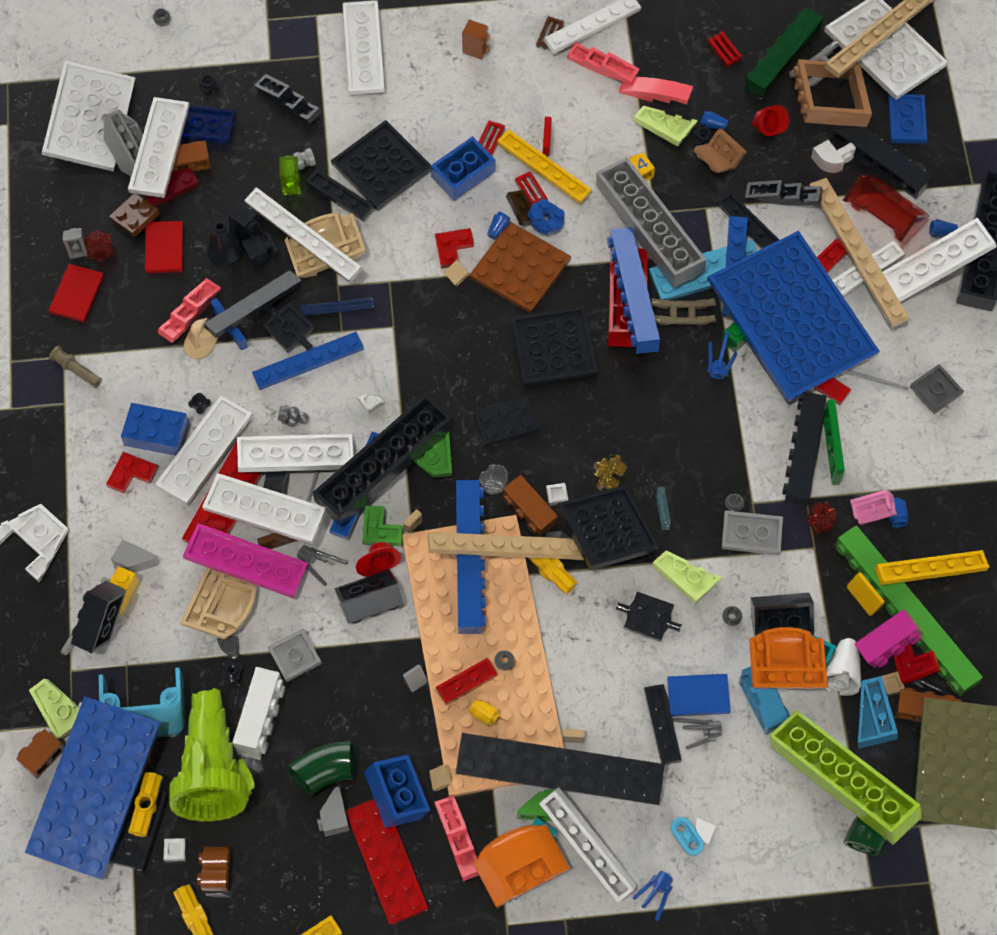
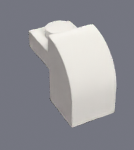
M827 140L813 148L811 158L823 171L837 173L843 170L844 163L852 160L855 146L850 143L836 150L830 141Z

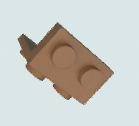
M722 129L717 130L708 144L694 148L697 157L705 161L712 171L718 173L735 169L747 152Z

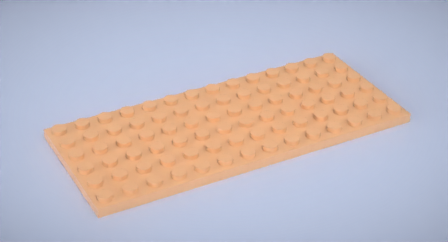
M516 515L480 521V523H484L483 535L521 536ZM457 525L402 534L442 760L444 765L449 766L452 785L447 786L449 797L521 785L457 775L455 771L461 733L564 748L525 557L481 555V559H485V571H481V578H485V589H481V596H485L486 608H482V615H486V627H482V634H458L457 554L429 553L428 549L429 532L457 533ZM505 650L513 654L514 665L512 668L500 670L496 667L494 659L498 652ZM506 657L501 658V661L505 663L508 661V659ZM488 658L497 672V677L445 705L435 687ZM476 699L484 700L499 709L500 718L495 725L492 724L488 727L474 719L469 713Z

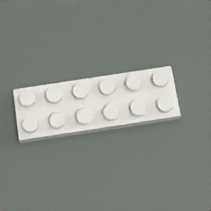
M378 0L343 3L349 95L384 93Z
M153 98L129 183V193L165 198L190 107L189 102Z
M976 218L883 271V274L901 302L997 246L982 223Z
M220 396L155 483L156 487L188 506L253 417L252 413Z
M352 434L237 437L238 472L338 470L354 456Z
M217 473L203 504V510L311 545L326 513V507Z

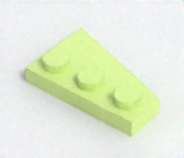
M643 106L633 119L637 124L678 147L698 122V120L691 119V121L682 119L680 115L670 116L665 114L664 111Z
M668 551L661 554L652 564L661 575L694 604L718 584L722 578L716 574L714 576L705 572L706 569L700 566L697 568L689 564L687 560Z
M43 679L29 691L54 737L57 740H61L71 732L80 707L51 681Z

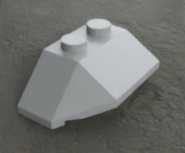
M118 109L104 116L103 139L120 170L132 176L143 133L135 120Z

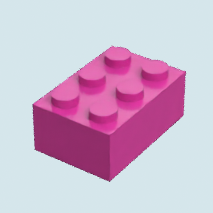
M903 609L856 642L855 646L868 664L874 668L877 666L881 668L889 662L888 658L903 653L905 651L904 647L908 644L914 645L922 639L921 635L924 633L912 616Z

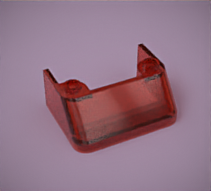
M873 175L858 176L843 198L844 202H851V206L856 210H867L894 229V237L900 242L909 241L930 217L927 212Z

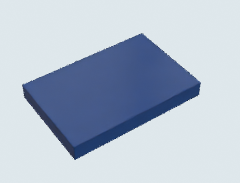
M889 94L890 143L926 144L925 96L904 94L895 100Z
M727 674L667 676L671 717L730 714Z

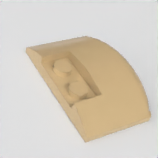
M340 213L326 214L304 223L353 261L367 252L352 213H349L350 216L340 215ZM287 237L285 239L297 277L316 276L318 272L330 268L292 238L288 239Z
M206 568L180 625L222 639L228 638L240 628L248 617L255 601L256 585Z

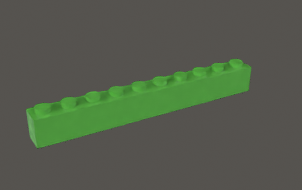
M854 526L838 537L836 542L837 551L848 559V563L853 570H857L858 573L860 572L864 575L885 601L884 604L887 612L891 616H895L905 609L918 624L924 634L921 635L922 639L914 645L919 646L923 654L932 650L936 653L941 669L938 674L941 677H945L949 682L951 690L958 693L961 697L979 684L983 678L907 585L904 582L880 584L875 566L888 562L858 526Z

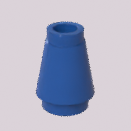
M704 111L700 125L706 128L725 130L728 120L711 111Z
M500 211L494 214L487 236L496 240L500 233L510 224V217Z
M939 219L932 220L929 226V233L934 235V237L946 236L957 230L958 225Z

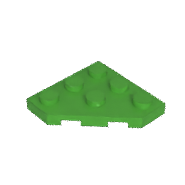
M449 431L414 461L432 477L452 476Z

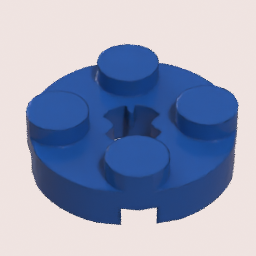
M540 199L539 202L534 203L528 212L531 226L539 233L546 235L549 233L555 234L559 232L564 224L565 212L546 199Z

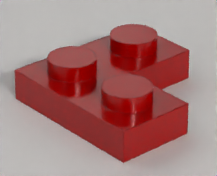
M471 228L435 234L441 269L449 268L458 260L457 250L474 247Z
M122 452L106 485L108 488L125 494L132 478L150 484L158 469V465Z
M910 643L904 647L905 651L898 656L893 655L900 680L903 684L941 671L936 653L933 650L916 657L913 646Z

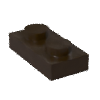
M525 191L508 192L506 198L519 225L530 224L531 220L530 217L528 218V212L532 205Z

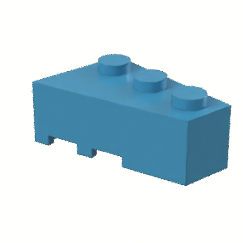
M751 666L743 669L738 683L765 735L775 731L790 717L787 708L783 706L776 689L752 688Z
M882 676L862 681L858 749L898 739V732Z

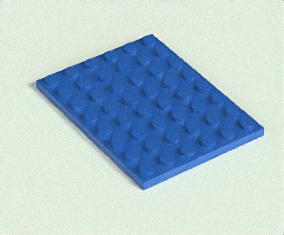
M799 230L707 277L715 293L787 402L876 356L880 352Z

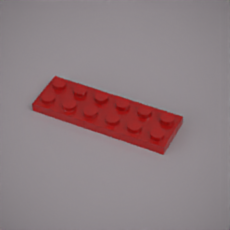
M237 442L219 471V474L253 485H257L264 473L238 472ZM207 493L184 533L182 540L189 543L198 523L230 534L237 520L203 510Z
M373 799L345 810L389 925L391 926L428 911V906L396 826L385 828L375 800Z

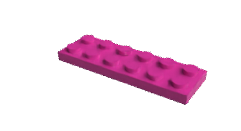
M199 523L183 554V559L293 599L308 565L307 562Z

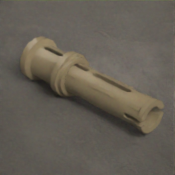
M56 346L51 351L49 360L56 361L61 365L62 369L72 371L94 388L101 384V377L78 363L75 357L64 352L62 347Z

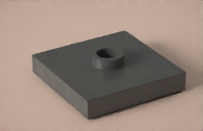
M940 364L910 385V388L934 414L964 393V390Z

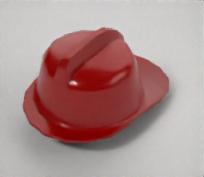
M781 105L766 107L755 114L751 125L755 126L756 131L765 136L781 134L788 127L789 114L786 108Z
M377 542L369 548L367 554L357 561L355 566L356 572L361 576L368 577L391 569L400 563L401 554L392 547L391 543Z

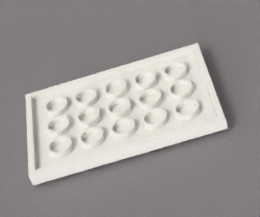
M866 0L825 26L824 31L833 40H837L839 46L844 49L890 12L892 8L883 0ZM905 23L857 63L897 100L945 68L948 61L910 25Z
M65 60L42 155L114 172L116 161L103 139L104 116L118 109L127 115L135 77Z

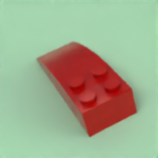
M637 248L647 285L648 253L644 248ZM610 258L608 346L632 347L630 342V335L632 334L627 330L628 318L624 317L623 308L625 305L624 303L621 304L620 300L621 289L618 290L617 288L618 275H614L613 266L615 263L611 262Z

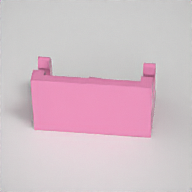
M887 489L850 500L854 517L858 519L860 525L897 515L894 496Z

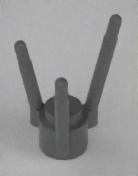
M306 544L299 549L297 558L308 563L307 569L324 586L327 583L309 563L313 564L316 559L327 563L328 560L326 558L343 564H348L346 560L319 551Z
M672 718L673 722L702 724L684 725L682 728L690 730L703 729L704 736H708V738L687 745L686 749L714 742L716 737H721L722 731L719 720Z

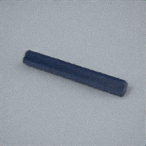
M368 297L302 305L301 314L309 316L374 308V299Z

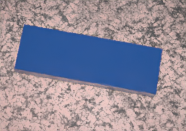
M217 298L211 301V306L216 316L225 311ZM237 326L228 331L240 350L243 351L248 348L246 339Z

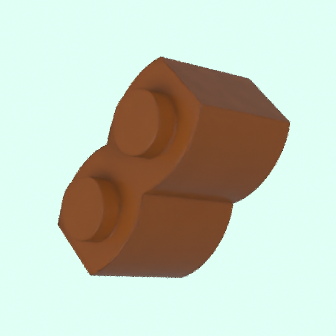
M203 847V852L199 853V865H202V872L198 873L197 883L201 885L202 891H228L229 847Z

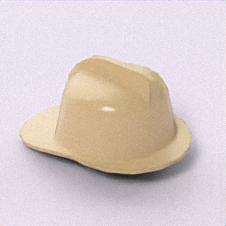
M209 318L195 321L185 339L184 351L193 359H201L208 356L218 339L204 328V323L209 321Z

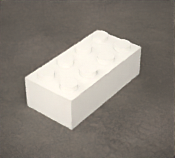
M259 667L255 668L233 740V745L238 755L261 760L262 754H265L267 751V736L272 734L274 727L272 720L279 711L277 703L279 697L282 698L285 691V686H283V680H281L279 672Z

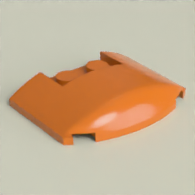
M791 627L769 629L750 638L752 688H828L824 639L821 637L816 639L809 631Z
M527 825L500 835L481 851L477 860L475 859L473 863L496 908L570 870L547 825Z

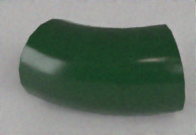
M339 741L317 747L295 759L287 766V770L294 781L309 795H314L329 784L353 779L355 772L353 741Z
M856 816L846 833L843 844L867 855L880 856L888 840Z

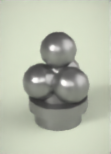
M280 405L278 421H282V423H286L290 427L296 426L298 421L300 423L308 421V414L305 412L299 413L297 407L289 408V405Z

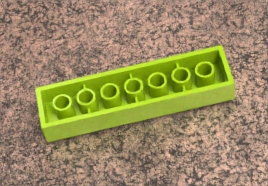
M798 710L769 735L771 749L894 845L922 818L921 805Z

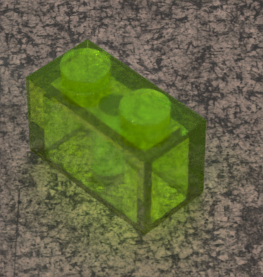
M298 156L279 157L280 181L283 195L301 194Z

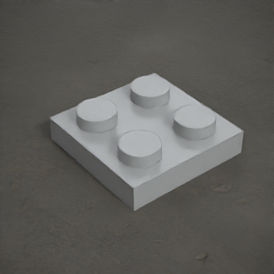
M304 629L268 646V650L286 682L322 664Z

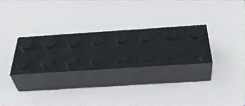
M985 168L980 180L973 220L979 219L997 246V171ZM997 247L963 266L956 298L957 304L993 311L997 302Z
M425 393L313 491L314 501L319 506L326 507V513L341 527L453 428L452 417Z

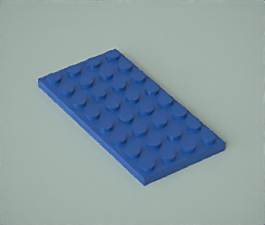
M84 696L25 853L103 880L161 722Z

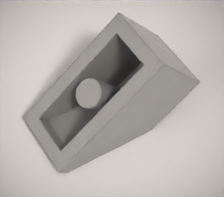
M71 228L63 231V241L69 258L88 256L82 228Z
M125 540L121 541L111 558L115 569L119 566L134 573L158 566L159 564L157 555Z
M339 787L334 788L320 810L321 818L317 819L319 830H324L325 837L349 831Z

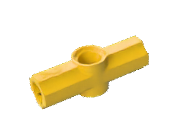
M529 558L538 567L540 574L547 581H552L565 595L569 594L577 586L578 582L564 569L559 559Z
M151 772L144 774L139 795L135 800L136 807L129 828L130 834L147 837L153 813L156 811V801L163 779L161 775ZM144 801L151 802L148 808H141Z
M190 885L182 886L173 892L183 912L181 913L183 919L193 935H213L207 922L208 918L201 904L198 903Z

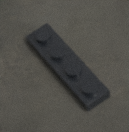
M318 169L306 180L307 186L349 213H352L363 222L375 209L372 203Z
M664 684L644 687L660 763L665 765L679 763L682 759Z

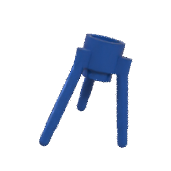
M729 331L725 332L719 359L715 360L714 363L712 342L708 343L709 366L707 372H710L709 375L715 379H723L724 376H728L729 369L737 356V352H734L727 366H725L726 363L723 361Z
M659 871L657 876L653 875L650 881L633 896V899L636 900L652 885L654 889L642 904L644 909L657 891L660 893L665 891L655 917L656 921H659L668 895L673 888L671 886L673 878L666 872Z

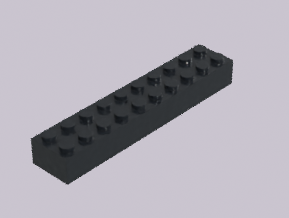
M461 733L455 774L554 790L559 787L562 791L659 805L665 764Z

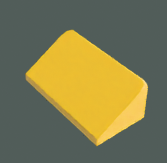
M859 572L847 585V589L869 616L882 609L885 601L862 573Z

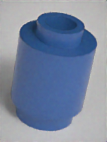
M897 497L894 498L897 515L889 517V521L893 527L900 528L908 524L909 516L906 501Z

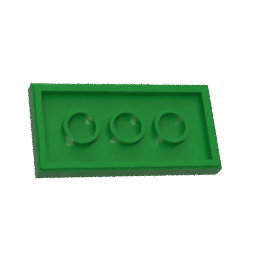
M835 399L827 401L823 424L832 485H839L845 468Z

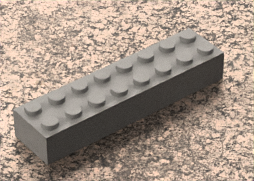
M628 157L596 172V186L626 226L633 228L635 238L673 288L705 272L706 258Z

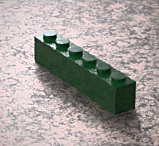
M807 7L802 12H798L792 24L789 23L786 27L785 33L782 36H778L773 47L768 48L763 60L759 59L753 72L750 71L747 74L745 88L764 98L820 30L824 17Z

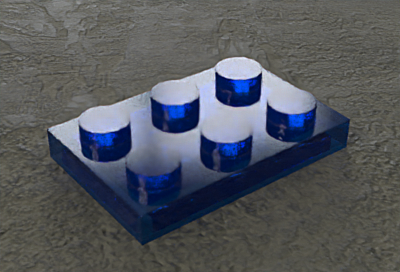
M189 105L181 139L230 144L236 116L235 110Z

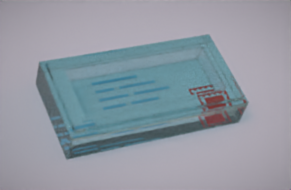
M658 487L656 499L661 528L669 530L671 521L665 487Z

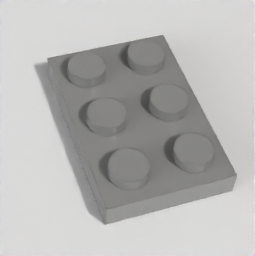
M725 510L721 549L780 555L783 517Z

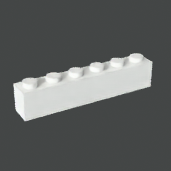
M559 787L539 803L618 903L634 891L637 886L636 883Z

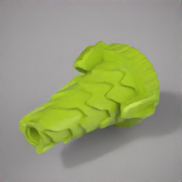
M213 688L210 691H200L197 694H192V709L188 720V736H185L182 770L178 772V776L173 778V781L170 783L169 805L172 812L188 820L209 822L228 819L244 810L249 801L248 796L252 794L254 789V780L245 760L240 759L236 763V759H233V743L229 741V727H226L225 708H223L220 690Z

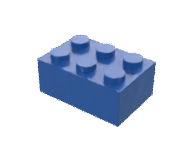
M472 136L430 165L431 177L454 201L496 171V160Z
M131 403L121 439L124 446L176 456L183 446L189 420L187 414L183 412Z
M409 755L373 762L364 772L385 828L419 821L430 811Z

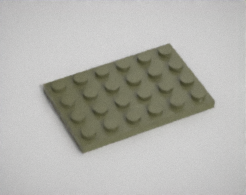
M923 698L914 799L921 805L922 818L919 821L989 830L997 829V706Z

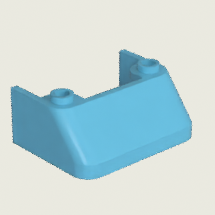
M175 668L176 687L167 688L161 693L160 704L120 708L118 696L108 693V683L104 676L99 675V701L161 722L156 738L178 736L184 732L186 727L184 677L180 668Z

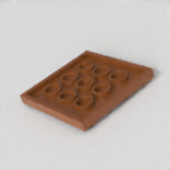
M509 221L510 224L500 233L472 270L469 278L531 314L570 262L571 256Z

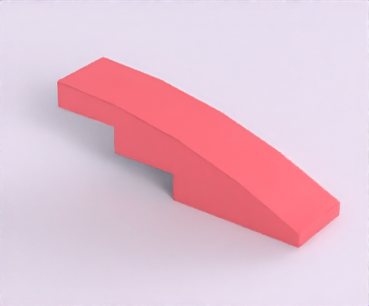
M575 42L567 55V59L589 70L630 84L639 71V68L610 52L606 55L594 47L590 50Z
M635 77L631 84L622 82L619 93L653 102V99L669 104L671 100L688 104L693 86L656 78Z
M206 278L183 298V303L171 313L170 319L158 328V334L173 343L211 304V301L221 291V287Z
M454 795L436 801L435 806L462 880L465 881L479 876L473 865L475 859L477 860L475 850Z

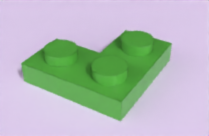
M365 506L362 543L373 545L377 542L391 543L392 546H402L403 526L384 524V506Z

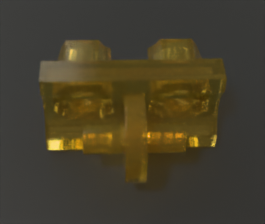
M616 454L614 458H610L609 462L603 458L601 462L596 461L593 468L597 470L595 476H601L596 488L600 490L606 488L609 490L618 487L620 481L613 478L612 475L615 473L622 476L626 471L627 466L620 461L621 456Z

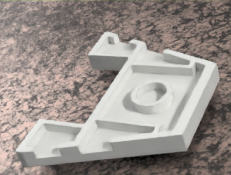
M42 504L19 514V517L9 522L1 523L0 544L14 532L39 554L25 568L38 582L43 578L69 531Z

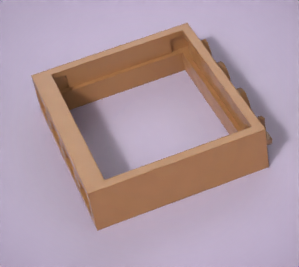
M798 59L796 67L794 66L793 77H795V89L798 90V102L801 104V114H803L805 123L867 127L872 112L860 64H854L838 77L849 79L855 109L818 107L813 104L807 76L837 77L824 68L827 61Z

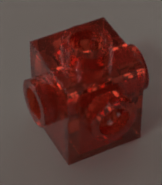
M94 230L84 239L88 258L104 261L113 253L109 233Z
M829 502L814 504L807 516L808 523L813 528L815 534L832 529L837 518L836 511L833 507L831 508Z

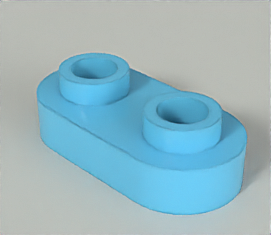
M684 817L676 818L671 825L672 835L687 855H699L704 847L702 838L688 819ZM682 826L685 831L679 832L677 828ZM694 843L697 848L691 849L689 844Z

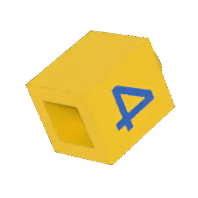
M644 152L630 157L629 160L645 181L654 178L655 167Z

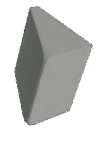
M420 664L403 674L404 683L411 692L416 691L428 682Z

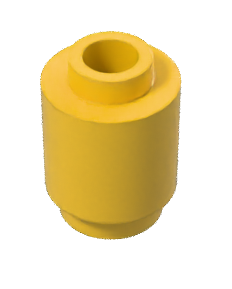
M476 699L469 710L474 719L488 727L492 724L495 725L500 718L499 709L484 700Z

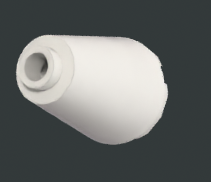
M846 638L839 642L826 667L828 688L825 689L832 693L833 690L839 691V695L843 696L857 694L862 685L860 654L855 646V640L851 638Z

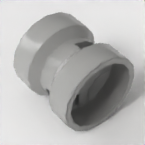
M311 148L305 149L302 153H293L298 170H302L306 166L316 165Z

